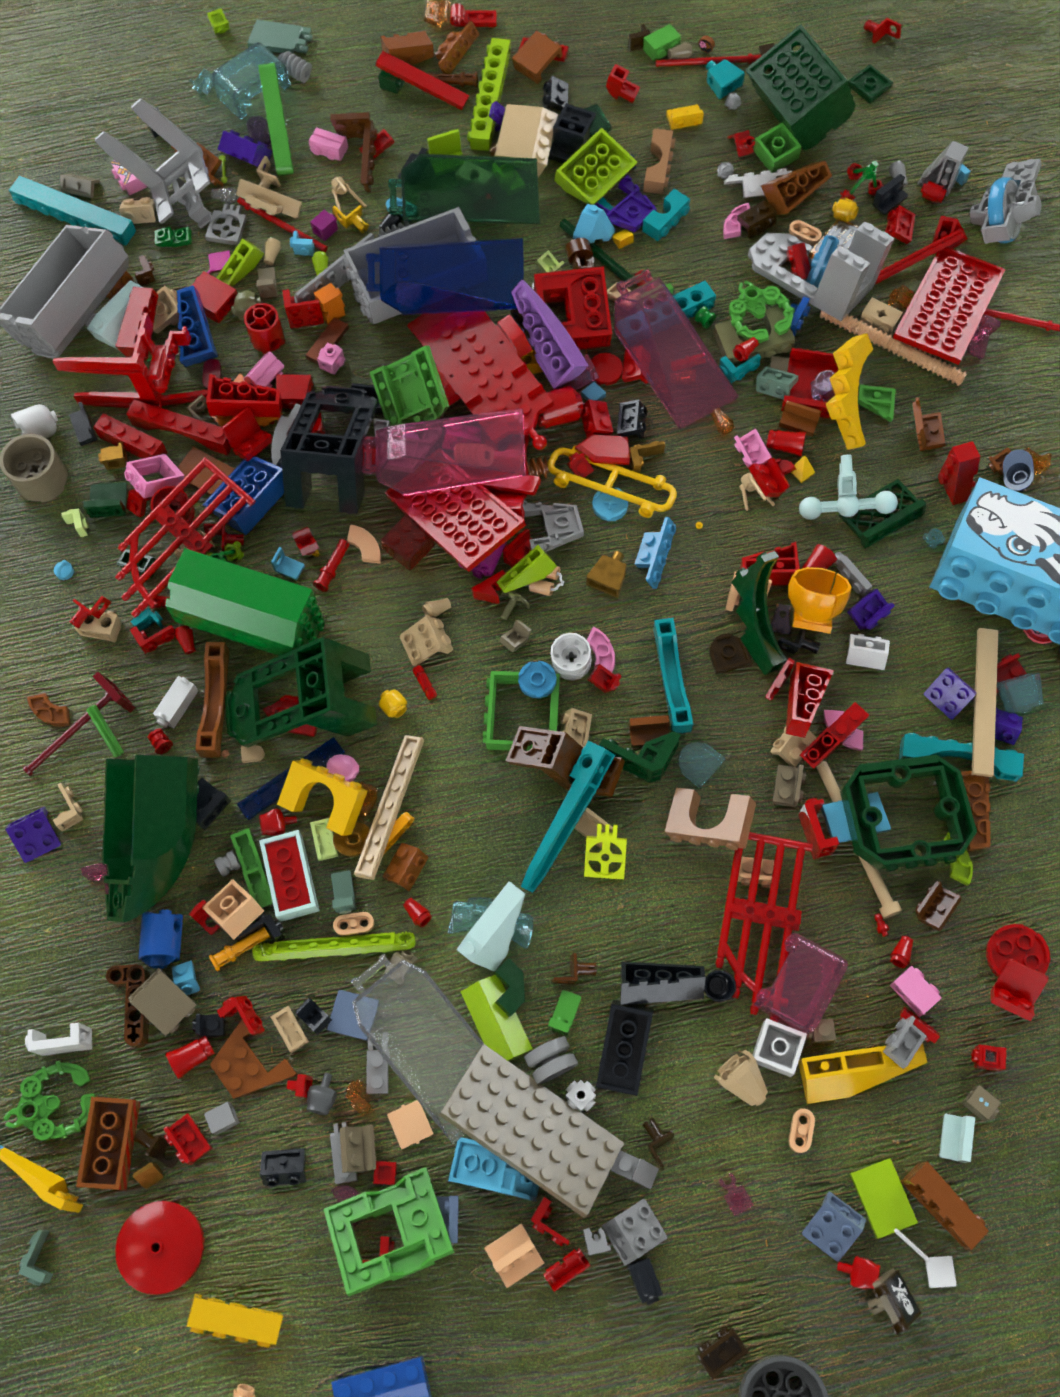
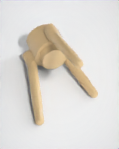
M336 177L332 180L331 185L333 189L331 192L334 195L336 207L340 211L341 207L337 194L343 195L347 191L364 208L367 207L349 185L345 183L342 177Z
M751 473L741 477L742 484L739 487L742 491L746 511L749 510L746 490L748 492L756 490L764 501L767 499L772 506L775 505L770 497H765Z

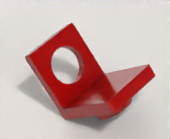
M203 899L194 906L189 915L212 936L220 926L218 924L214 927L206 925V920L210 916L202 908L207 903Z

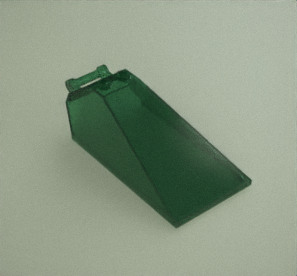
M419 154L415 160L401 170V179L388 180V187L390 188L389 214H402V220L423 221L459 207L466 222L540 223L537 158ZM397 187H401L402 206H397Z

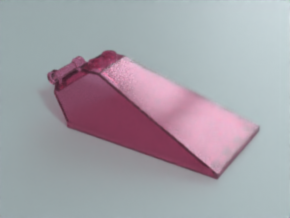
M646 268L640 274L616 284L621 296L615 301L614 331L679 429L738 399L739 396L660 277L653 279L650 270ZM642 280L646 282L629 292L627 290L628 287Z
M522 408L389 426L376 430V437L366 436L363 442L364 465L362 466V472L364 474L376 473L378 482L394 489L403 496L526 476L524 413ZM376 445V464L372 465V446Z

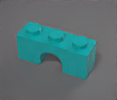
M673 189L664 198L663 211L666 213L661 214L653 210L643 220L642 232L656 241L665 237L669 230L678 224L680 218L688 214L690 198Z

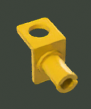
M361 205L347 216L336 206L332 207L333 214L345 228L354 224L361 233H365L368 230L369 224L361 218Z

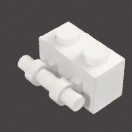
M860 633L858 635L850 634L846 664L884 670L889 654L890 641L881 639L878 636L872 638Z

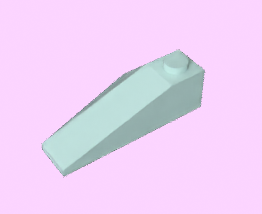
M129 281L95 315L87 327L96 339L117 349L115 345L132 288L142 287L132 281Z
M509 881L456 950L472 963L496 971L508 955L509 944L514 935L515 924L522 908L525 893Z

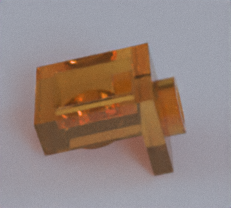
M903 284L891 291L888 305L892 306L898 303L907 310L915 293Z

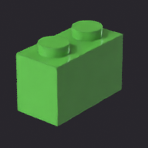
M669 24L644 37L643 50L655 62L668 55V49L680 45L681 35Z

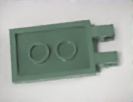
M256 20L247 44L252 49L280 53L290 51L292 54H294V51L307 53L308 46H306L307 41H312L313 35L310 34L311 28Z

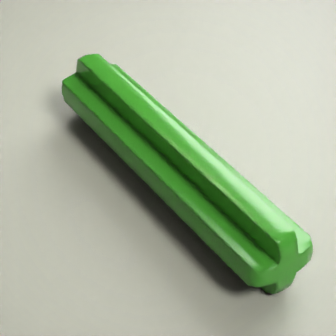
M96 705L87 708V712L115 758L121 756L124 751Z

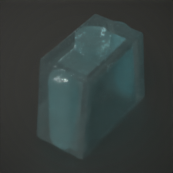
M1028 673L997 682V689L1006 712L1015 713L1019 711L1020 713L1032 711V707L1044 704L1040 673Z

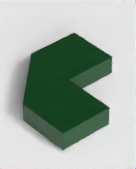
M508 958L494 974L508 988L495 1003L510 1017L525 1002L523 971Z

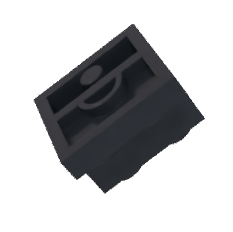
M566 103L553 126V143L548 159L564 164L590 139V129L596 119V113Z

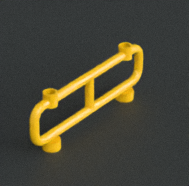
M573 446L572 450L568 448L556 449L548 460V471L556 476L554 483L558 487L566 488L569 481L626 500L640 505L639 514L645 518L652 517L654 511L666 512L670 510L677 497L676 489L671 484L666 483V478L663 475H657L656 478H652L614 464L593 463L588 459L587 455L584 457L589 464L612 471L605 485L555 468L554 464L560 455L570 457L576 452L580 454L575 449V446ZM618 474L652 485L656 490H667L670 495L664 505H659L616 490L612 486Z

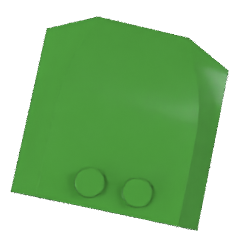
M423 346L411 352V355L370 372L385 420L390 421L389 432L413 433L438 422L449 408L430 346Z

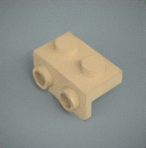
M144 197L140 200L125 199L119 207L121 216L132 220L133 224L156 221L154 199Z
M785 727L784 733L774 742L770 752L773 755H779L789 766L796 767L802 759L799 755L816 737L810 730H808L805 738L786 734Z

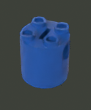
M159 910V914L144 912L141 918L138 959L155 969L167 968L168 964L179 961L183 915L172 914L171 910Z

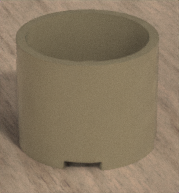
M38 434L17 436L5 445L0 454L1 470L19 495L25 500L41 501L44 503L55 499L64 491V485L66 484L67 476H69L68 470L50 441Z

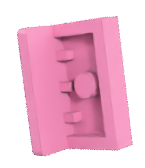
M756 429L741 438L738 436L734 437L737 442L734 445L738 452H742L745 456L742 459L747 467H750L753 463L765 464L772 458Z

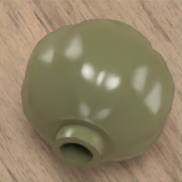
M241 291L236 295L234 305L231 306L232 313L244 322L246 310L252 305L263 303V300L252 291Z

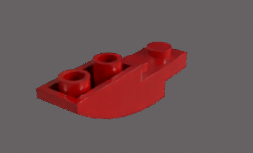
M854 702L799 756L813 769L816 768L841 746L870 715Z

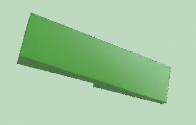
M248 828L230 835L250 895L261 908L273 904L268 879L251 829Z

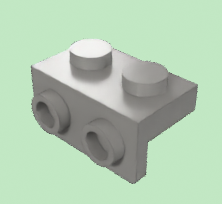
M913 1016L907 1019L902 1018L895 1026L897 1031L885 1041L887 1046L883 1050L902 1069L909 1065L926 1038V1035L913 1025L916 1019Z

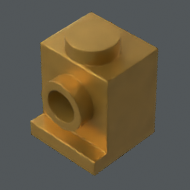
M122 442L118 443V446L103 448L101 453L98 454L100 463L104 464L107 470L126 467L128 462L127 451Z

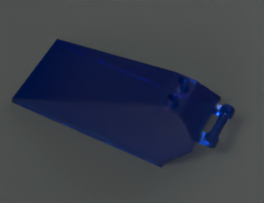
M523 238L399 244L379 247V254H366V261L368 262L366 290L369 292L380 291L381 301L403 315L517 309L512 291L521 280H524ZM375 262H380V284H375Z

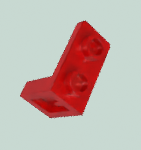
M172 625L149 638L144 630L139 631L136 626L130 629V632L145 654L156 650L158 646L171 641L175 637V629Z
M544 1197L530 1220L534 1223L532 1227L542 1234L547 1231L553 1235L551 1240L561 1247L564 1243L568 1245L570 1243L569 1240L540 1222L542 1218L547 1220L553 1209L550 1207L551 1201Z

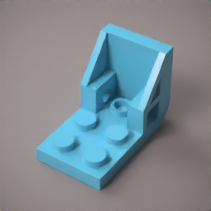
M458 1137L448 1181L536 1202L539 1189L537 1184L475 1140Z

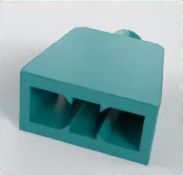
M723 60L718 64L714 61H709L706 65L708 70L707 84L718 99H722L743 85L745 72L729 61Z

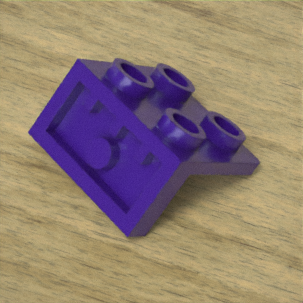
M45 806L8 824L5 829L24 863L61 845L58 836L47 819L48 811Z

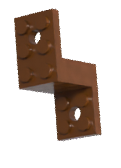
M519 726L506 762L511 765L541 769L560 786L569 790L575 780L569 775L580 757L583 747L566 732ZM533 744L532 748L527 751L528 746ZM614 757L595 794L613 796L625 763L623 758Z

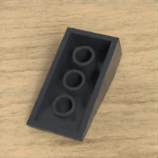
M612 1001L596 1087L638 1096L654 1008L637 1004L620 1005V1001Z

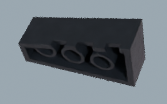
M621 961L620 1005L704 999V966Z

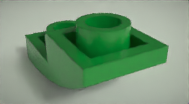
M169 226L155 230L156 246L178 247L192 244L191 229L189 227L172 230Z

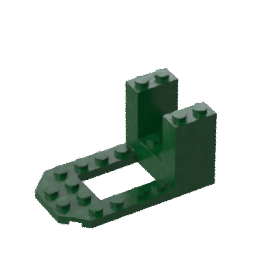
M321 637L237 674L234 680L236 683L231 692L228 691L225 697L227 734L238 740V743L242 746L251 747L305 724L346 737L377 726L375 707L346 698L344 695L343 683L371 672L369 654L326 637ZM296 672L299 704L260 720L258 688Z

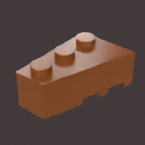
M425 31L407 33V36H399L398 34L389 38L380 36L382 51L410 65H415L434 57L433 43Z

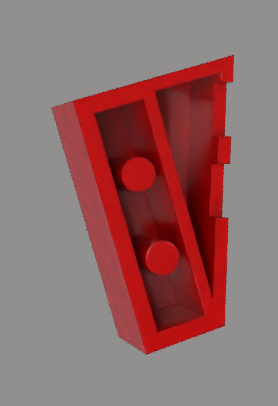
M973 441L952 447L938 475V480L940 484H943L952 505L966 502L971 494V489L976 485L973 478L978 473L980 454Z

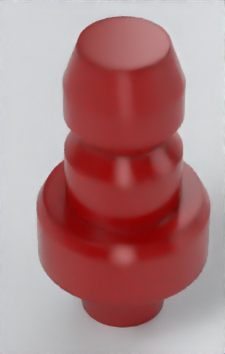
M880 913L874 915L878 926L876 928L878 934H882L883 937L888 936L887 931L890 929L883 921L882 915Z

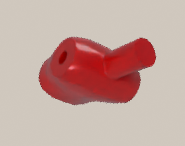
M272 809L263 815H259L262 835L271 836L284 834L286 825L296 824L297 817H284L280 809Z
M860 1256L854 1258L852 1265L839 1261L837 1266L838 1271L850 1274V1284L861 1289H874L872 1283L879 1278L881 1265Z

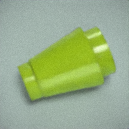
M322 251L315 252L312 257L317 276L328 267V256Z

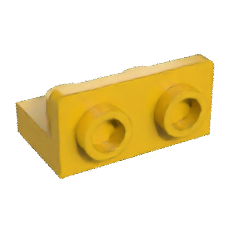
M697 104L667 110L666 116L670 128L673 130L702 124L704 112L699 109Z

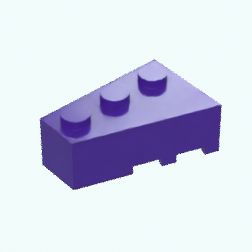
M223 130L217 150L258 167L264 156H267L270 161L273 151L267 148V144L260 141L256 144L253 142L254 139L244 135V138H241L238 132L230 130L229 133Z

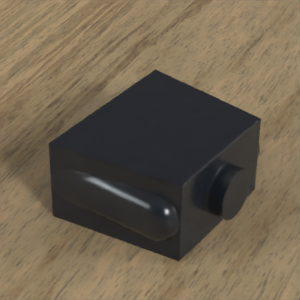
M646 1257L627 1265L640 1302H646L647 1305L659 1301V1296L663 1295L650 1259Z

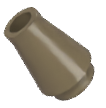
M684 42L668 49V58L686 59L691 57V44Z

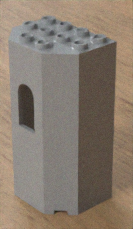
M459 207L343 250L345 258H343L346 267L345 272L348 279L352 281L351 284L355 292L354 297L356 302L361 304L360 309L363 316L366 315L372 324L452 295L462 287L467 289L488 281L486 257L476 238L472 236L470 227Z
M66 225L0 307V325L18 343L32 348L31 351L36 355L52 359L59 358L128 269L129 260L124 247L117 243L112 233L106 229Z

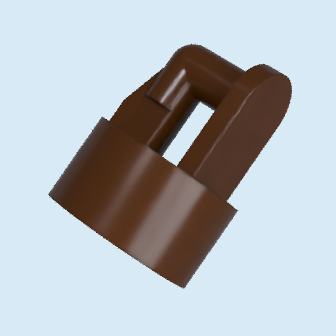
M576 238L568 242L565 246L568 262L572 265L573 270L593 268L594 258L589 241L585 238Z

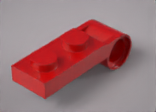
M453 4L450 8V23L455 27H465L468 22L472 21L475 27H496L497 10H464L461 4Z

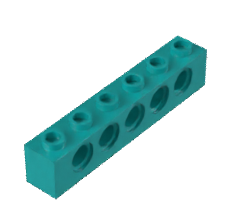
M705 280L616 322L615 334L625 348L634 346L644 339L651 338L656 333L666 331L675 324L678 325L690 317H695L696 313L704 306L710 310L715 305L716 294Z

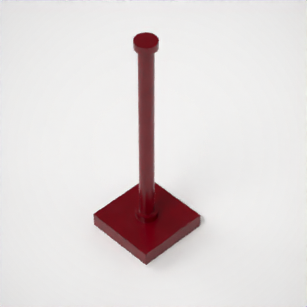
M99 671L92 676L106 691L104 693L105 696L95 704L99 711L110 701H115L130 713L136 708L121 690ZM88 712L79 718L28 766L25 765L22 769L29 776L34 774L33 771L91 719Z

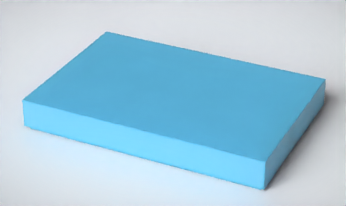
M878 792L867 794L870 806L878 808L882 813V821L875 827L876 833L890 831L891 827ZM842 800L823 805L821 811L830 837L837 836L839 843L850 841L851 836ZM866 815L867 820L873 822L872 817Z

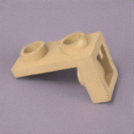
M59 783L58 787L71 809L61 812L57 818L53 819L56 827L63 832L84 819L81 815L83 812L78 802H74L72 798L75 796L72 789Z

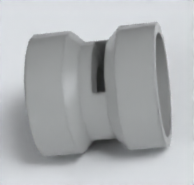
M233 850L229 851L223 858L218 857L214 859L222 877L228 875L229 871L241 868Z

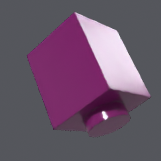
M326 210L320 212L310 221L312 232L324 242L338 230L337 218Z

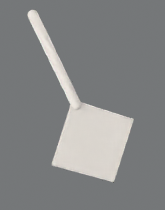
M898 1229L894 1230L902 1240L925 1260L929 1288L957 1286L952 1256L928 1257Z

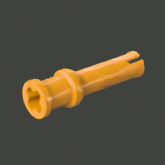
M263 926L231 946H224L223 950L214 955L210 954L209 958L218 972L220 967L229 962H235L236 957L271 937Z

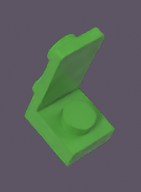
M562 990L553 1017L550 1018L548 1024L549 1030L568 1037L581 1001V996Z

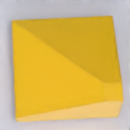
M803 456L794 465L796 470L791 472L800 483H803L815 474L806 456Z

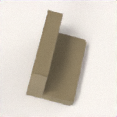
M61 174L60 192L94 198V184L100 183V179L75 174Z

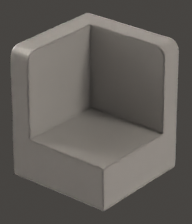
M229 1102L204 1114L211 1133L215 1135L240 1123L232 1103Z

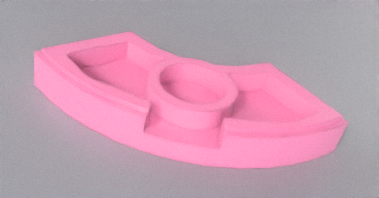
M749 203L742 204L731 211L724 223V239L741 235L742 224L737 221V215L750 208Z
M593 627L587 641L595 654L596 662L594 668L597 664H601L613 673L615 652L610 640L602 631Z
M824 710L823 717L826 727L829 728L844 711ZM856 729L842 745L856 751H862L863 731Z

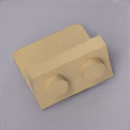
M426 615L400 635L402 644L413 666L420 665L436 652L449 654L453 651L451 639L444 631L443 622L435 617Z

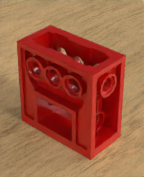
M604 266L534 274V291L545 303L565 302L567 322L561 323L579 350L610 346L612 327Z

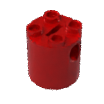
M257 303L246 310L244 324L253 347L263 354L279 349L285 343V336L275 307L267 303Z
M570 385L547 392L554 405L539 415L537 423L539 427L547 429L551 426L578 421L583 409L581 395Z

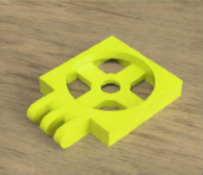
M597 824V836H587L584 877L624 879L627 839L617 838L618 825H613V833L609 832V824H605V832H601L602 825ZM602 842V850L590 852V849L595 844ZM610 842L618 846L622 854L612 853L610 851ZM608 854L609 860L603 861L602 855ZM589 860L599 861L601 864L600 872L594 871L590 867ZM611 862L621 863L620 868L616 872H608Z

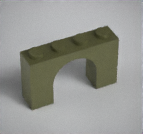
M777 306L766 310L763 321L769 333V340L759 343V346L754 349L747 360L757 354L761 356V359L769 358L775 354L789 352L791 348H794L795 337L791 328L787 333L780 336L774 331V325L785 318L782 308ZM731 320L716 324L714 326V337L722 357L726 355L735 367L746 362L747 360L738 361L733 355L735 346L744 341L738 337L734 326L731 325Z

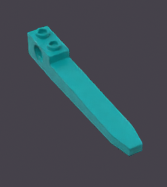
M587 741L583 747L581 755L569 775L575 780L527 869L521 885L522 888L533 893L548 873L596 793L615 757L607 749L590 741Z

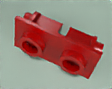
M580 1248L577 1250L573 1249L571 1253L562 1258L564 1263L560 1264L558 1261L550 1268L545 1269L546 1272L543 1275L553 1292L591 1266Z

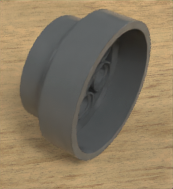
M770 1355L755 1362L745 1373L738 1393V1397H752V1394L757 1390L762 1391L763 1397H777L778 1395H784L785 1397H828L825 1385L819 1375L803 1361L788 1355ZM770 1371H774L777 1375L776 1382L773 1384L766 1382V1374ZM796 1375L799 1378V1385L797 1388L791 1389L788 1383L791 1376Z

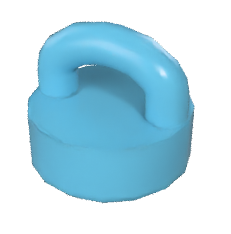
M63 560L55 565L54 573L60 580H68L73 576L74 569L69 562Z

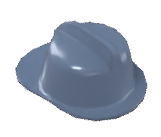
M1014 450L1005 457L1003 461V475L1007 488L1022 492L1033 482V459L1027 451Z

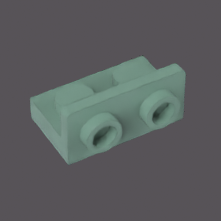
M766 366L757 375L756 391L784 399V395L790 396V389L798 382V375Z

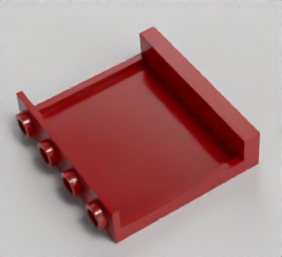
M791 348L787 372L798 375V382L790 389V396L784 395L781 411H784L786 402L791 401L820 410V417L831 419L826 403L835 396L829 378L839 370L833 353Z

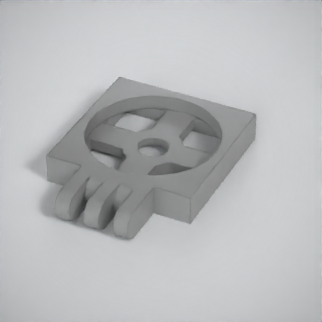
M225 203L222 211L214 210L212 220L205 235L206 241L238 246L247 221L246 215L241 214L242 207L237 205L235 210V205L231 204L229 208V204ZM219 218L226 219L223 224H216V221ZM233 220L239 221L240 227L232 226ZM226 226L229 227V230L227 231L223 230V228ZM213 230L220 231V237L216 236L213 233Z

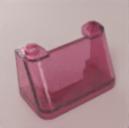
M792 933L785 941V949L789 952V955L772 987L761 989L758 992L754 1005L781 1024L809 1034L817 1028L848 967V961L802 935Z

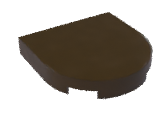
M733 634L719 635L711 643L709 656L715 675L752 666L753 663L748 650L740 638Z

